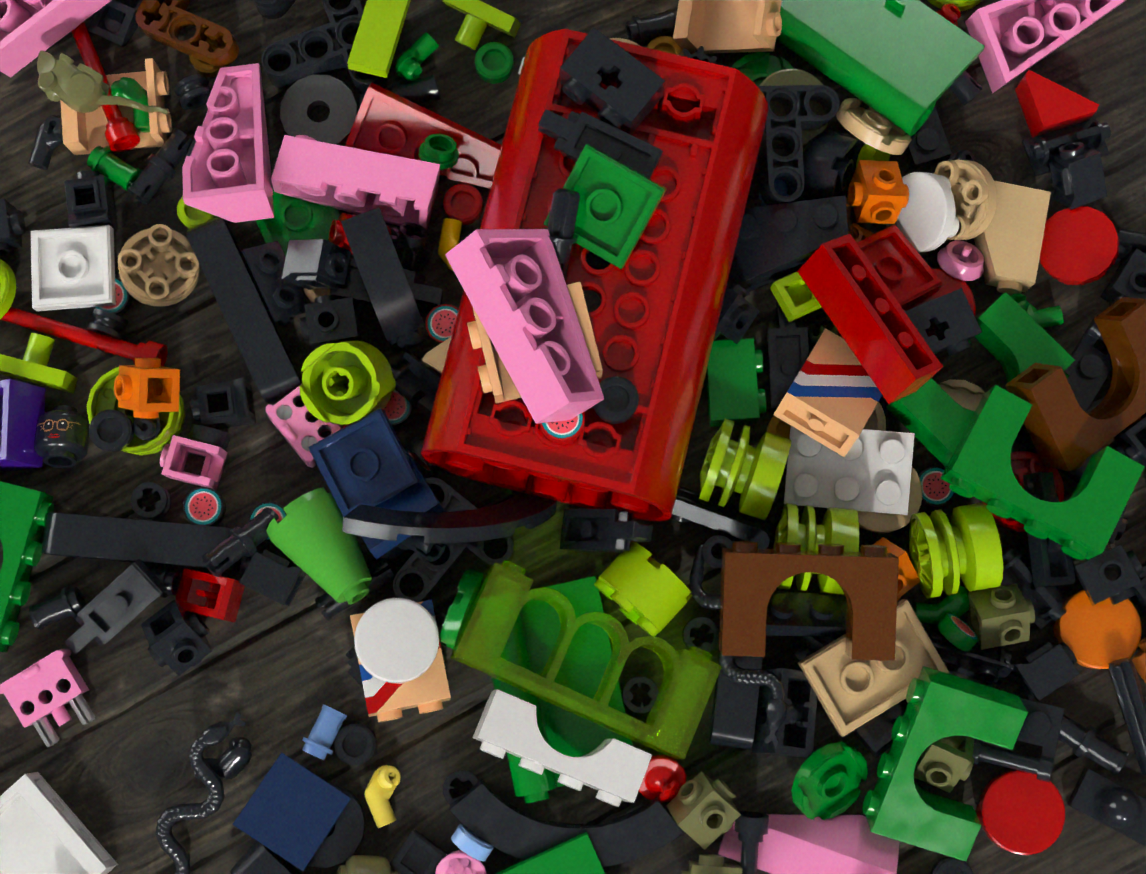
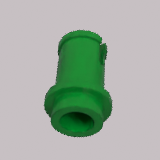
M97 146L87 160V166L91 167L92 171L99 172V174L104 175L126 191L141 174L140 169L115 156L108 146L105 148Z

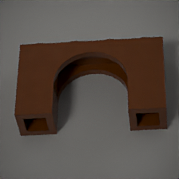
M1122 297L1094 318L1110 354L1113 373L1108 393L1103 401L1093 410L1086 413L1080 407L1061 366L1034 363L1005 385L1008 392L1032 404L1023 424L1043 466L1068 472L1078 469L1085 464L1086 459L1094 452L1111 444L1115 440V436L1121 431L1143 419L1146 413V299Z
M733 541L732 548H722L719 650L721 655L765 657L766 615L770 597L775 589L789 577L800 573L813 572L834 579L840 585L845 595L847 604L845 653L851 660L895 661L899 558L892 553H887V547L880 545H861V552H844V545L818 544V551L801 550L800 543L777 542L775 543L774 550L758 549V542Z

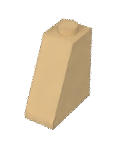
M994 181L997 191L996 211L989 226L984 232L974 238L975 246L984 256L983 275L986 285L997 287V291L1003 294L1005 292L1008 295L1014 293L1021 294V292H1026L1036 282L1051 192Z

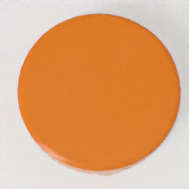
M1082 589L1072 594L1062 605L1067 612L1056 620L1053 632L1059 643L1064 642L1072 650L1077 659V664L1091 669H1109L1111 662L1122 658L1129 659L1135 653L1138 647L1137 644L1140 643L1142 630L1139 614L1129 599L1113 605L1108 598L1092 606L1087 594Z

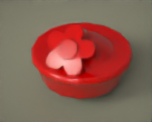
M667 755L652 756L639 792L649 800H653L656 797L661 802L673 800L678 795L680 788L686 783L687 776L684 768Z

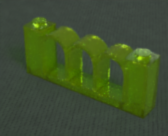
M505 560L502 565L495 562L489 568L450 658L673 759H685L721 670V665L711 661L713 655L694 646H690L688 650L675 651L668 642L653 636L639 637L628 641L627 632L622 624L611 615L591 612L575 617L573 606L568 598L560 592L545 587L530 590L533 579L524 576L526 569ZM541 600L552 605L559 614L561 623L558 638L541 676L500 657L520 610L527 601ZM587 623L598 625L604 629L611 638L613 647L611 659L594 699L554 682L573 635L581 625ZM638 647L648 648L655 652L662 661L664 668L663 681L646 723L607 706L627 658Z

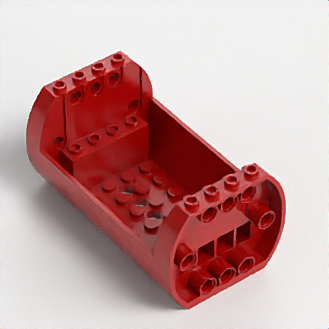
M565 28L544 34L529 45L480 229L548 228L544 225V222L551 210L553 193L559 188H563L576 162L562 156V153L554 149L557 140L539 132L538 123L545 109L566 119L571 111L578 114L584 112L599 119L596 110L585 102L583 105H579L572 101L563 92V85L560 84V67L588 35L587 33ZM610 39L665 80L663 97L633 132L632 136L663 151V155L651 180L664 186L667 190L624 268L620 269L610 263L604 269H594L586 262V256L590 251L574 243L572 244L568 276L565 282L566 285L581 282L583 291L591 290L599 295L601 299L600 306L595 311L588 312L603 369L602 378L598 379L600 383L602 380L612 376L628 379L633 383L638 392L639 402L637 410L626 422L611 424L599 418L592 406L584 411V429L574 441L560 444L547 439L542 433L539 423H535L522 398L496 404L493 391L483 392L478 366L486 365L483 349L473 350L467 323L476 320L473 306L465 291H463L421 455L429 463L472 481L552 499L586 509L624 510L634 513L633 519L665 521L669 520L672 516L769 108L763 92L738 69ZM612 82L610 84L617 88V83ZM602 83L601 88L606 90L609 86Z

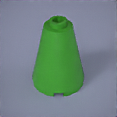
M324 487L317 488L303 494L284 507L283 510L287 516L279 523L273 518L266 530L271 542L338 603L347 601L348 604H354L363 599L370 591L368 586L372 582V577L356 535L342 531L343 515L332 493H327Z

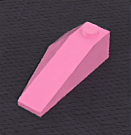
M256 63L220 68L206 103L208 111L202 126L197 127L194 135L196 142L190 156H186L182 166L183 201L188 206L234 223L274 218L272 175L260 65Z
M767 814L769 816L768 834L763 835V842H760L758 846L757 869L770 874H897L900 841L872 833L866 816L837 815L827 820H822L820 817H814L813 820L805 815ZM734 821L730 830L723 835L718 854L741 862L742 841L738 840V832L734 831Z

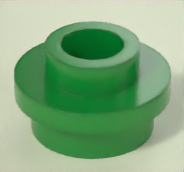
M432 134L426 137L425 142L420 145L419 158L421 161L440 164V170H444L457 164L459 152L456 148V142L451 137L444 134Z

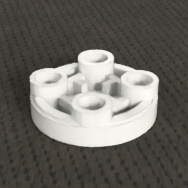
M913 172L902 177L903 183L907 184L909 189V200L907 206L901 209L895 225L917 252H930L940 247L947 238L955 236L958 232L959 220L955 216V200L951 191V183L947 177L927 172Z
M405 598L385 599L371 606L358 622L354 638L355 650L360 663L369 674L384 682L402 684L418 678L432 665L439 647V632L432 615L419 603Z

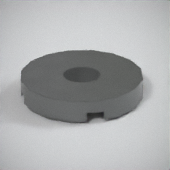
M310 75L299 79L287 89L281 101L280 119L288 136L306 135L320 142L341 145L343 142L344 144L346 143L359 109L352 91L341 80L329 75ZM323 105L330 109V114L325 121L314 122L309 118L311 110L316 106Z

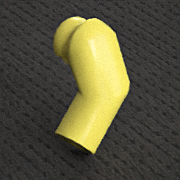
M383 765L375 770L365 789V799L377 828L397 820L389 802L396 786L401 780L400 772L395 766Z

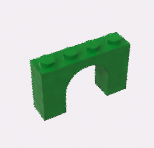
M1006 292L977 319L982 333L975 338L1001 364L1007 383L1034 363L1061 366L1066 378H1069L1065 370L1075 359ZM932 378L916 392L886 406L911 433H915L914 436L945 467L975 412L956 403Z
M994 385L983 395L940 479L950 483L949 488L958 495L966 498L975 497L986 503V508L994 515L1006 519L1011 517L1024 524V530L1032 536L1040 539L1049 538L1062 545L1061 550L1075 559L1089 560L1102 554L1145 466L1106 446L1092 455L1074 493L1067 501L1048 502L1032 496L1018 483L1011 467V449L1032 404Z
M1 481L0 540L3 547V563L0 570V652H7L8 647L14 644L18 636L19 623L16 620L20 607L26 604L30 596L31 583L28 580L32 567L36 566L40 561L42 555V543H40L45 527L47 513H54V504H52V495Z
M923 666L918 679L913 678L909 684L906 695L907 708L904 715H899L894 722L892 729V740L894 741L889 753H883L877 767V777L879 778L874 791L869 790L867 792L862 811L866 815L872 833L967 861L981 827L973 806L930 793L921 788L914 781L916 763L928 746L949 736H968L1013 750L1028 711L1018 695Z

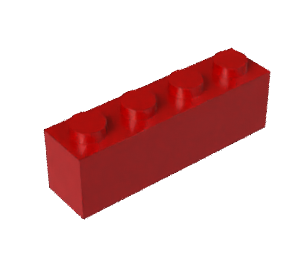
M851 234L821 244L797 271L888 404L916 392L943 368V365Z

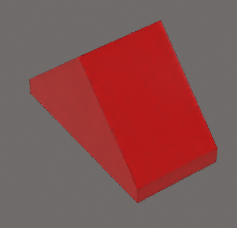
M1029 69L1015 89L1032 137L1086 122L1099 107V104Z
M184 568L175 601L185 611L235 622L245 586L235 579L222 576L216 577L213 574Z

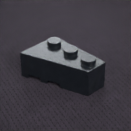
M846 196L745 208L729 279L748 291L746 295L748 296L751 291L798 271L821 244L847 234H851L854 239L852 209Z

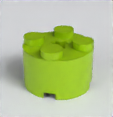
M364 341L334 342L316 348L303 363L301 372H303L302 385H299L300 396L308 411L321 421L338 425L354 423L380 408L384 409L396 387L395 379L386 357L377 348ZM349 379V389H346L344 384H346Z
M631 541L630 550L620 553L599 576L594 585L608 599L614 600L620 606L619 610L635 625L638 624L651 637L655 638L685 606L692 595L688 587L663 563L659 564L651 558L652 554L639 543Z

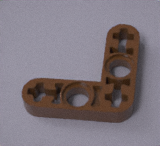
M143 0L136 12V22L149 38L216 67L228 66L238 57L239 45L228 29L185 11L191 0ZM160 16H162V18H161V20H160L159 22L153 20V21L150 23V20L152 19V17L158 19ZM196 26V32L192 38L185 41L179 40V33L184 27ZM208 38L211 43H214L219 46L225 43L226 46L224 47V49L217 48L214 51L212 47L206 42V40Z

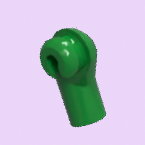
M425 32L396 60L395 70L399 77H404L407 81L412 82L421 76L422 67L420 65L439 47L437 42L428 33Z
M122 77L120 80L112 83L110 90L112 96L127 98L148 106L147 91L135 79ZM133 108V120L137 131L142 133L150 132L149 113Z
M1014 293L1010 295L1043 329L1064 323L1063 313L1059 305L1038 310L1026 301L1024 294Z
M960 585L956 594H946V598L939 604L914 602L913 610L920 623L937 625L947 612L961 617L969 610V592L964 586Z

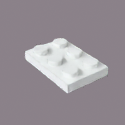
M791 426V447L787 462L784 504L908 515L915 433L863 429L853 446L843 457Z

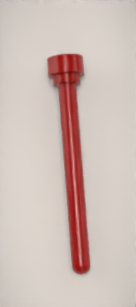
M83 22L71 31L83 62L86 66L103 75L102 82L110 86L85 22ZM111 86L109 88L107 96H112L110 91ZM101 105L108 121L105 137L110 149L114 152H124L137 146L140 142V136L134 123L129 122L128 118L122 116L118 105Z
M10 307L8 312L0 319L131 359L134 365L135 358L161 359V366L163 367L167 360V346L151 340L147 343L140 342L136 345L14 307Z

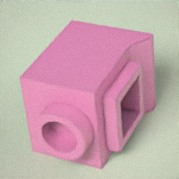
M173 435L171 443L165 444L160 456V467H163L161 474L170 479L212 488L217 491L228 452L218 446ZM189 453L205 457L201 475L184 472Z

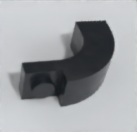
M378 207L341 221L371 303L392 352L396 353L430 340L380 208Z

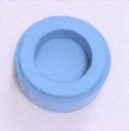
M459 824L451 836V840L460 850L479 861H485L494 846L479 838L463 824Z

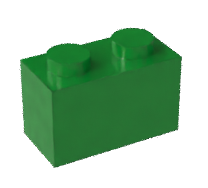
M754 338L741 339L738 344L731 340L713 341L706 370L709 427L722 426L725 418L735 421L734 425L757 424L760 413H766L765 389H758L757 374L763 373L762 350H755Z

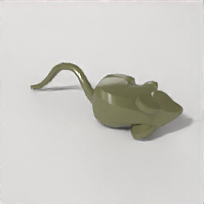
M41 50L38 54V86L51 101L58 102L62 100L68 107L81 113L92 112L101 105H124L148 113H169L168 110L162 107L147 106L119 96H107L110 86L102 82L103 75L82 63L78 67L73 65L74 60L63 53L60 54L59 60L44 50Z

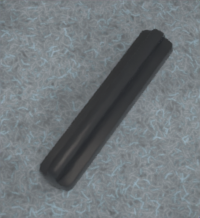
M1122 658L1111 662L1109 670L1141 773L1146 775V700L1134 662L1128 658Z

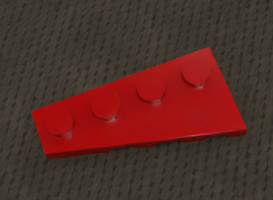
M371 83L367 88L345 143L346 147L421 160L419 158V148L425 142L426 137L432 134H444L456 142L459 158L455 166L440 170V175L447 176L449 180L491 188L502 145L374 83Z

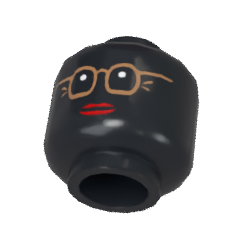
M67 405L55 406L52 411L45 412L39 416L36 424L34 449L43 458L45 464L57 468H69L75 466L77 461L82 460L88 454L90 438L88 419L77 413L76 408Z

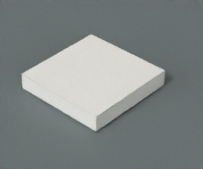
M110 225L30 231L32 308L34 310L47 311L116 305L114 229Z

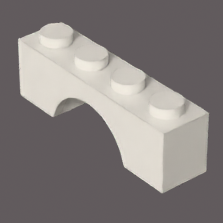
M498 689L491 691L473 735V739L482 742L480 750L501 759L504 758L506 752L521 758L518 766L540 775L543 774L544 768L560 774L557 782L575 790L581 791L583 784L598 790L597 799L616 807L620 806L621 801L635 802L652 754L614 738L605 739L596 749L586 755L579 757L563 755L554 750L542 737L537 724L536 705Z

